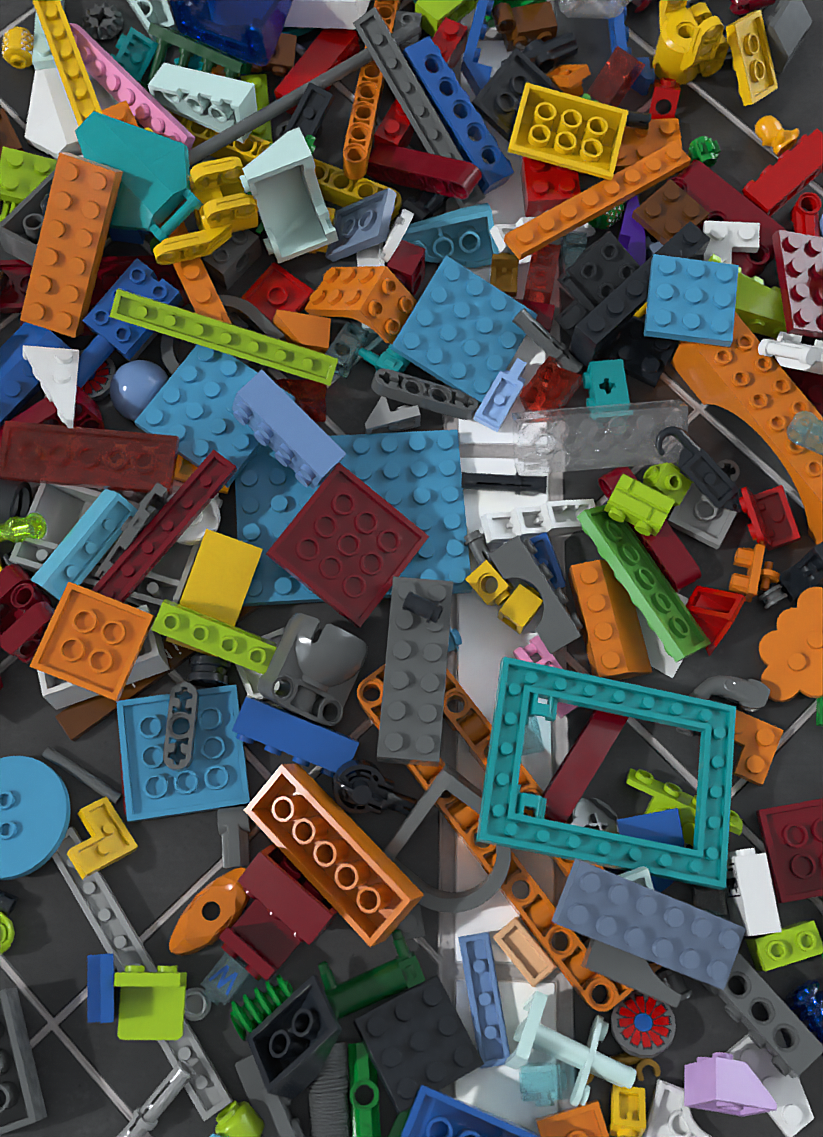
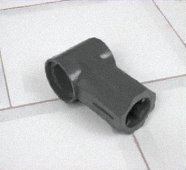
M247 806L218 808L217 822L219 835L222 836L223 869L248 867L250 865L249 833L252 830V820L244 811Z

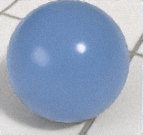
M135 360L124 364L115 372L110 383V398L115 409L125 418L135 421L169 380V376L160 366L150 361Z

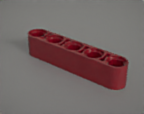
M377 143L370 152L366 172L367 175L377 180L462 200L469 197L482 177L479 168L470 162L384 143Z
M625 464L598 478L599 486L608 500L622 474L637 480ZM666 519L656 536L640 534L635 530L634 525L627 522L675 592L682 590L701 578V571L697 563Z
M599 710L592 712L541 795L542 798H547L544 816L546 820L561 823L567 821L629 717Z

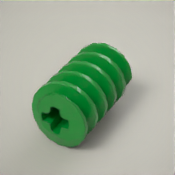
M280 974L277 975L278 986L274 987L269 981H266L265 993L257 987L254 988L255 999L252 1000L247 994H243L242 1006L235 1000L231 1001L232 1012H230V1017L238 1035L243 1041L247 1040V1031L251 1033L258 1026V1023H262L294 993L289 981L285 980Z

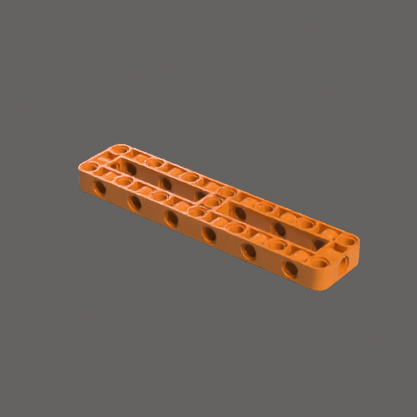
M385 664L362 680L357 688L358 702L378 730L380 727ZM447 669L443 718L453 731H458L468 744V751L486 772L487 758L484 755V750L489 747L492 725ZM368 689H377L380 692V697L377 700L368 701L364 698V693ZM451 700H459L463 704L464 709L458 713L451 712L447 707V703ZM440 757L438 767L404 765L426 792L445 763ZM521 763L518 784H521L520 793L541 796L544 791ZM453 794L448 798L439 797L435 802V806L489 875L496 861L497 850L496 845L489 844L486 848H480L474 843V834L478 830L480 815ZM525 808L524 815L533 817L534 811ZM511 850L509 870L499 889L584 1003L588 1007L600 1012L612 1009L629 995L633 989L581 966L587 948L573 930L551 921L556 908ZM550 856L566 877L569 876L574 861ZM594 865L596 867L604 869L602 866ZM516 881H522L528 887V894L524 899L516 898L512 892L513 884ZM557 932L563 933L567 938V945L561 951L556 950L551 941L553 935ZM654 962L648 963L654 973L662 967ZM597 985H603L607 991L606 999L602 1003H596L592 998V991Z

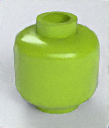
M236 1101L231 1102L216 1118L218 1122L216 1134L222 1137H261L264 1130V1121L246 1101L239 1103Z

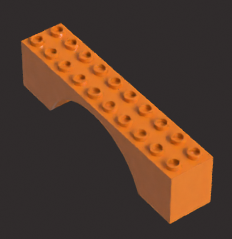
M735 312L733 342L730 347L681 341L671 361V365L704 405H717L734 413L751 426L771 447L786 468L798 490L807 516L808 535L818 545L823 542V417L772 356H763L758 353L760 341Z

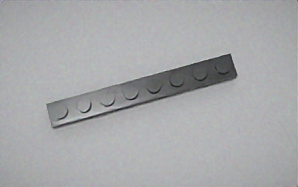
M375 7L354 21L353 25L427 152L465 161L379 11ZM477 184L467 199L455 198L461 209L474 206L486 198L479 184Z

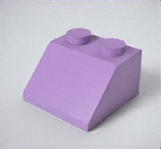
M717 1052L713 1053L712 1058L698 1057L697 1062L685 1065L684 1106L741 1117L777 1110V1103L748 1064L733 1060L732 1054Z

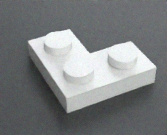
M704 221L703 232L711 239L702 258L703 261H708L712 254H715L721 258V263L731 264L732 252L757 253L759 249V223Z

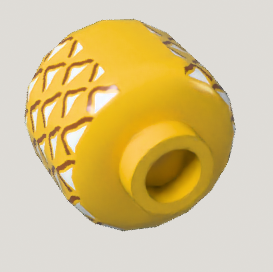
M13 27L6 31L2 42V56L6 62L17 69L33 65L34 35L23 27Z

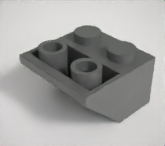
M780 0L775 9L776 15L774 17L770 15L764 25L774 70L781 74L805 39L812 23V19L802 0Z

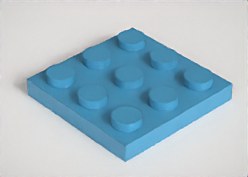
M653 254L644 336L730 347L733 342L739 265Z

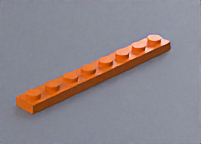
M673 141L615 173L612 181L605 179L505 234L504 242L516 257L522 260L688 167L691 158L676 141Z

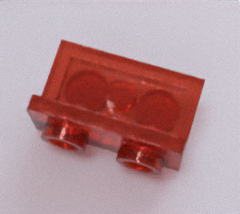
M548 356L545 362L539 366L530 382L522 389L519 398L526 413L553 423L583 383L580 374L558 367L555 358Z
M282 378L273 380L280 388L295 397V403L314 422L326 421V384L310 379L291 380Z

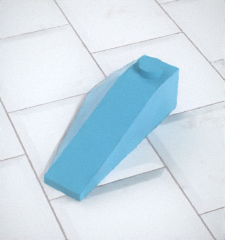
M488 203L461 208L409 224L402 238L404 241L425 248V262L441 264L447 255L462 266L478 268L491 265L492 255L499 254L498 247L490 233L494 226L492 210Z

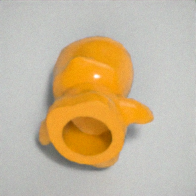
M764 116L755 125V133L762 141V146L772 147L773 152L778 158L787 149L791 150L797 143L799 130L797 128L794 130H784L779 120L773 116Z

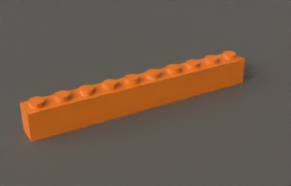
M126 100L101 110L106 116L139 127ZM176 207V208L173 210V212L159 225L160 228H161V227L172 217V215L178 210L177 207ZM184 222L173 231L169 238L189 233ZM201 258L173 263L195 313L232 324Z

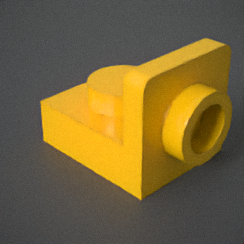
M612 1085L609 1136L642 1137L646 1129L645 1088L632 1087L628 1089Z

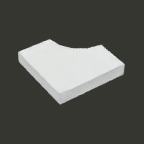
M658 1079L646 1117V1129L642 1137H712L700 1129L693 1119L690 1107L684 1106V1089Z

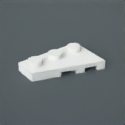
M778 1030L775 1034V1040L780 1047L787 1049L781 1030ZM748 1034L725 1052L732 1054L733 1060L746 1062L775 1100L777 1110L767 1113L786 1137H793L814 1119L799 1077L791 1078L788 1074L786 1076L782 1075L771 1062L773 1056L765 1047L762 1049L758 1048L749 1038Z

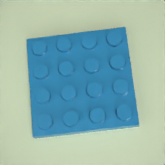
M446 255L390 349L451 388L460 390L478 401V405H480L499 372L506 371L526 336L525 332L512 322L513 318L523 308L534 319H536L538 314Z
M197 344L134 422L138 428L196 467L205 460L213 449L237 467L236 473L225 484L228 488L262 445L255 438V432L247 424L244 426L237 421L232 410L236 393L258 372L230 354ZM283 390L295 402V397Z
M236 684L197 690L199 703L193 759L191 765L181 772L171 770L163 760L170 694L116 701L127 822L243 806L251 802L244 742L237 739V733L232 731L240 712ZM184 691L182 695H177V698L182 703L181 711L175 709L174 713L185 712L191 715L192 710L187 711L185 709L187 699H192L193 697L189 695L188 691ZM178 719L173 724V732L177 735L187 733L190 728V723L186 719ZM171 739V743L177 744V752L174 755H170V758L175 761V765H179L180 760L186 758V755L181 753V743L188 745V740L177 741Z

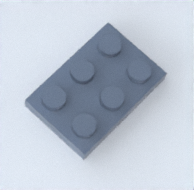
M386 188L337 210L333 227L339 240L328 244L325 257L334 262L386 241L389 235V226L395 208L394 203L397 193L390 188Z

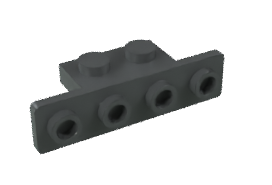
M253 1055L238 1061L235 1067L249 1102L264 1121L263 1136L305 1137L298 1117L293 1119L288 1107L291 1105L290 1098L267 1093Z

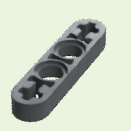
M383 368L376 371L371 383L373 391L380 396L414 406L418 405L420 408L462 420L471 419L478 407V401L460 390ZM405 387L415 389L418 394L408 392ZM432 395L442 397L444 402L435 400Z

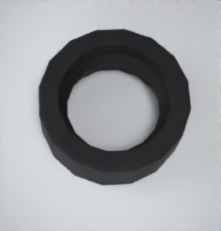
M7 476L0 478V531L19 533L32 503V490L27 480Z

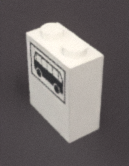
M755 848L729 852L725 893L731 922L746 928L744 936L782 932L766 853L756 854Z

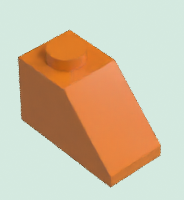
M276 310L272 324L284 334L287 342L324 354L327 353L329 349L331 318Z

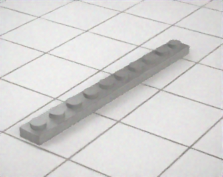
M70 827L52 858L108 954L114 953V966L118 972L125 971V965H145V972H157L156 966L102 873L98 871L82 880L66 853L70 848L83 841L76 829ZM185 1017L184 1032L181 1039L157 1040L173 1068L181 1060L187 1062L193 1068L195 1075L187 1082L184 1088L203 1121L233 1101Z

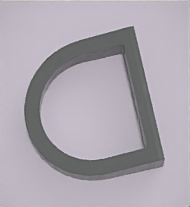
M218 295L226 313L235 312L244 322L251 325L256 332L286 341L284 334L254 305L235 296ZM187 304L182 308L195 313L191 304ZM163 334L161 339V355L168 372L172 376L180 366L178 350L182 339ZM238 359L256 372L260 370L266 371L269 368L246 359Z
M446 763L385 846L383 852L424 894L418 904L434 911L459 913L481 906L496 894L507 876L512 848L496 845V861L489 875L479 885L461 892H446L428 885L396 858L444 790L451 792L480 815L483 792Z

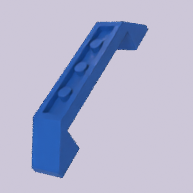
M478 0L460 71L475 96L491 79L492 67L478 63L481 48H477L479 39L484 41L488 24L483 22L485 15L490 17L494 0Z
M606 0L614 75L640 95H647L650 84L654 83V68H650L649 57L632 58L631 47H627L629 27L624 24L627 8L626 5H622L623 0Z

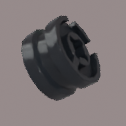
M192 656L189 658L191 672L187 675L188 683L207 687V685H214V687L229 685L227 671L231 668L230 661L215 656Z

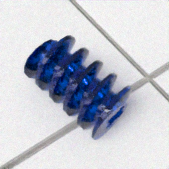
M813 979L796 987L785 998L793 999L789 1009L791 1011L800 1009L801 1013L798 1015V1019L801 1022L807 1020L809 1022L807 1025L808 1030L811 1033L816 1032L817 1035L815 1037L820 1043H823V990L817 991L820 984L818 980Z

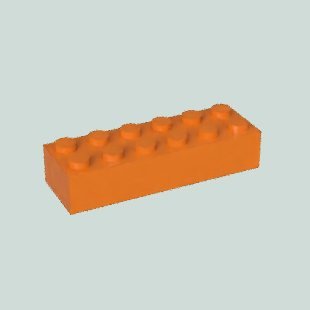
M59 152L20 317L21 321L73 338L83 334L85 323L82 320L88 314L123 171L68 152Z
M298 763L281 764L244 809L247 815L370 947L384 942L424 896L420 889Z

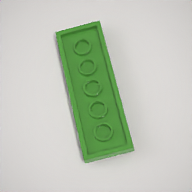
M606 504L581 512L577 519L582 524L583 531L593 540L600 556L608 562L614 571L615 578L623 584L629 593L632 603L640 609L647 619L649 628L660 638L667 654L673 657L677 663L710 645L709 639L627 521L617 522L610 518L609 512L604 510Z

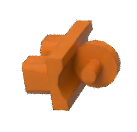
M756 544L753 549L738 548L735 552L734 565L748 568L747 576L733 573L729 590L744 595L747 602H752L753 596L757 595L759 581H761L760 589L763 591L769 590L770 583L779 582L780 574L772 570L773 562L765 561L764 569H761L765 545Z

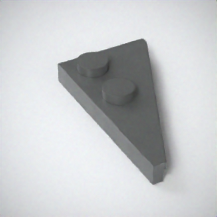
M157 482L150 493H147L140 502V508L134 517L130 516L121 527L122 535L95 573L96 577L101 579L167 503V489Z

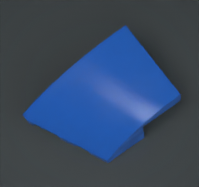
M678 808L615 820L617 831L620 835L685 848ZM651 876L654 890L660 893L674 882V880Z

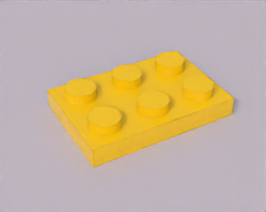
M761 10L751 12L726 26V39L730 45L733 69L737 74L739 94L742 97L744 106L756 103L778 88Z

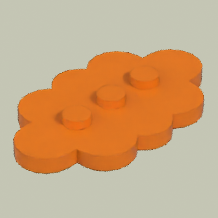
M811 587L803 591L797 600V608L786 609L780 613L777 618V630L768 632L759 643L760 658L768 666L761 676V682L770 689L768 698L775 702L783 703L790 701L799 692L810 698L823 697V587Z

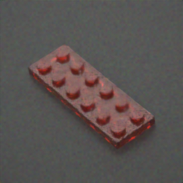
M5 421L0 447V479L150 493L158 482L167 489V495H171L180 439L178 436L82 427L67 428V426Z

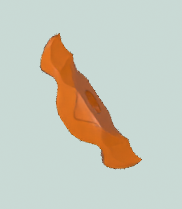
M238 867L221 875L194 897L180 916L170 938L169 949L172 953L180 956L194 954L219 940V936L223 931L236 923L250 898L244 892L243 886L237 881L247 868ZM209 902H216L220 907V914L213 921H209L203 916V908Z

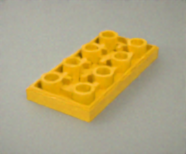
M206 529L179 604L235 626L263 549ZM167 637L166 641L208 656H215Z

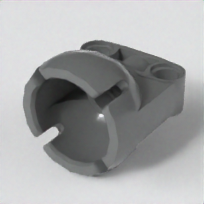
M295 613L285 627L284 634L266 673L258 681V690L266 699L301 717L328 726L336 725L342 719L343 707L358 673L365 663L368 655V646L363 640L339 627L327 624L322 630L319 628L321 623L317 618L302 613ZM279 681V689L277 692H274L275 684ZM325 705H326V712H325L324 715H323V714H322V711H323V708H324Z

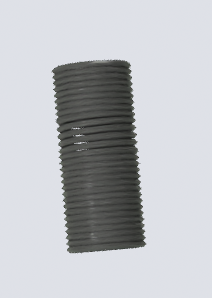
M346 1041L335 1042L317 1078L308 1085L309 1137H351L350 1094L348 1089L349 1081L347 1080L349 1078L347 1076L349 1070L347 1069L348 1053L346 1052L348 1049Z

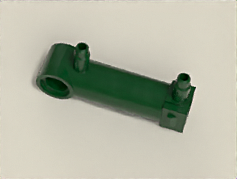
M396 929L391 933L393 944L398 953L395 959L337 984L332 969L329 968L326 961L318 964L320 977L325 987L323 990L337 1020L426 981L413 950L410 951L400 929Z

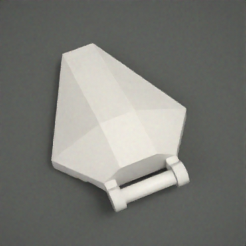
M58 69L35 70L25 130L27 143L52 155L56 159H58L59 152H68L84 158L81 155L83 153L75 133L79 126ZM88 73L101 110L118 104L119 102Z
M780 332L776 340L763 339L759 343L758 353L768 357L774 355L780 366L823 375L822 340L815 339L814 346L801 343L802 336Z

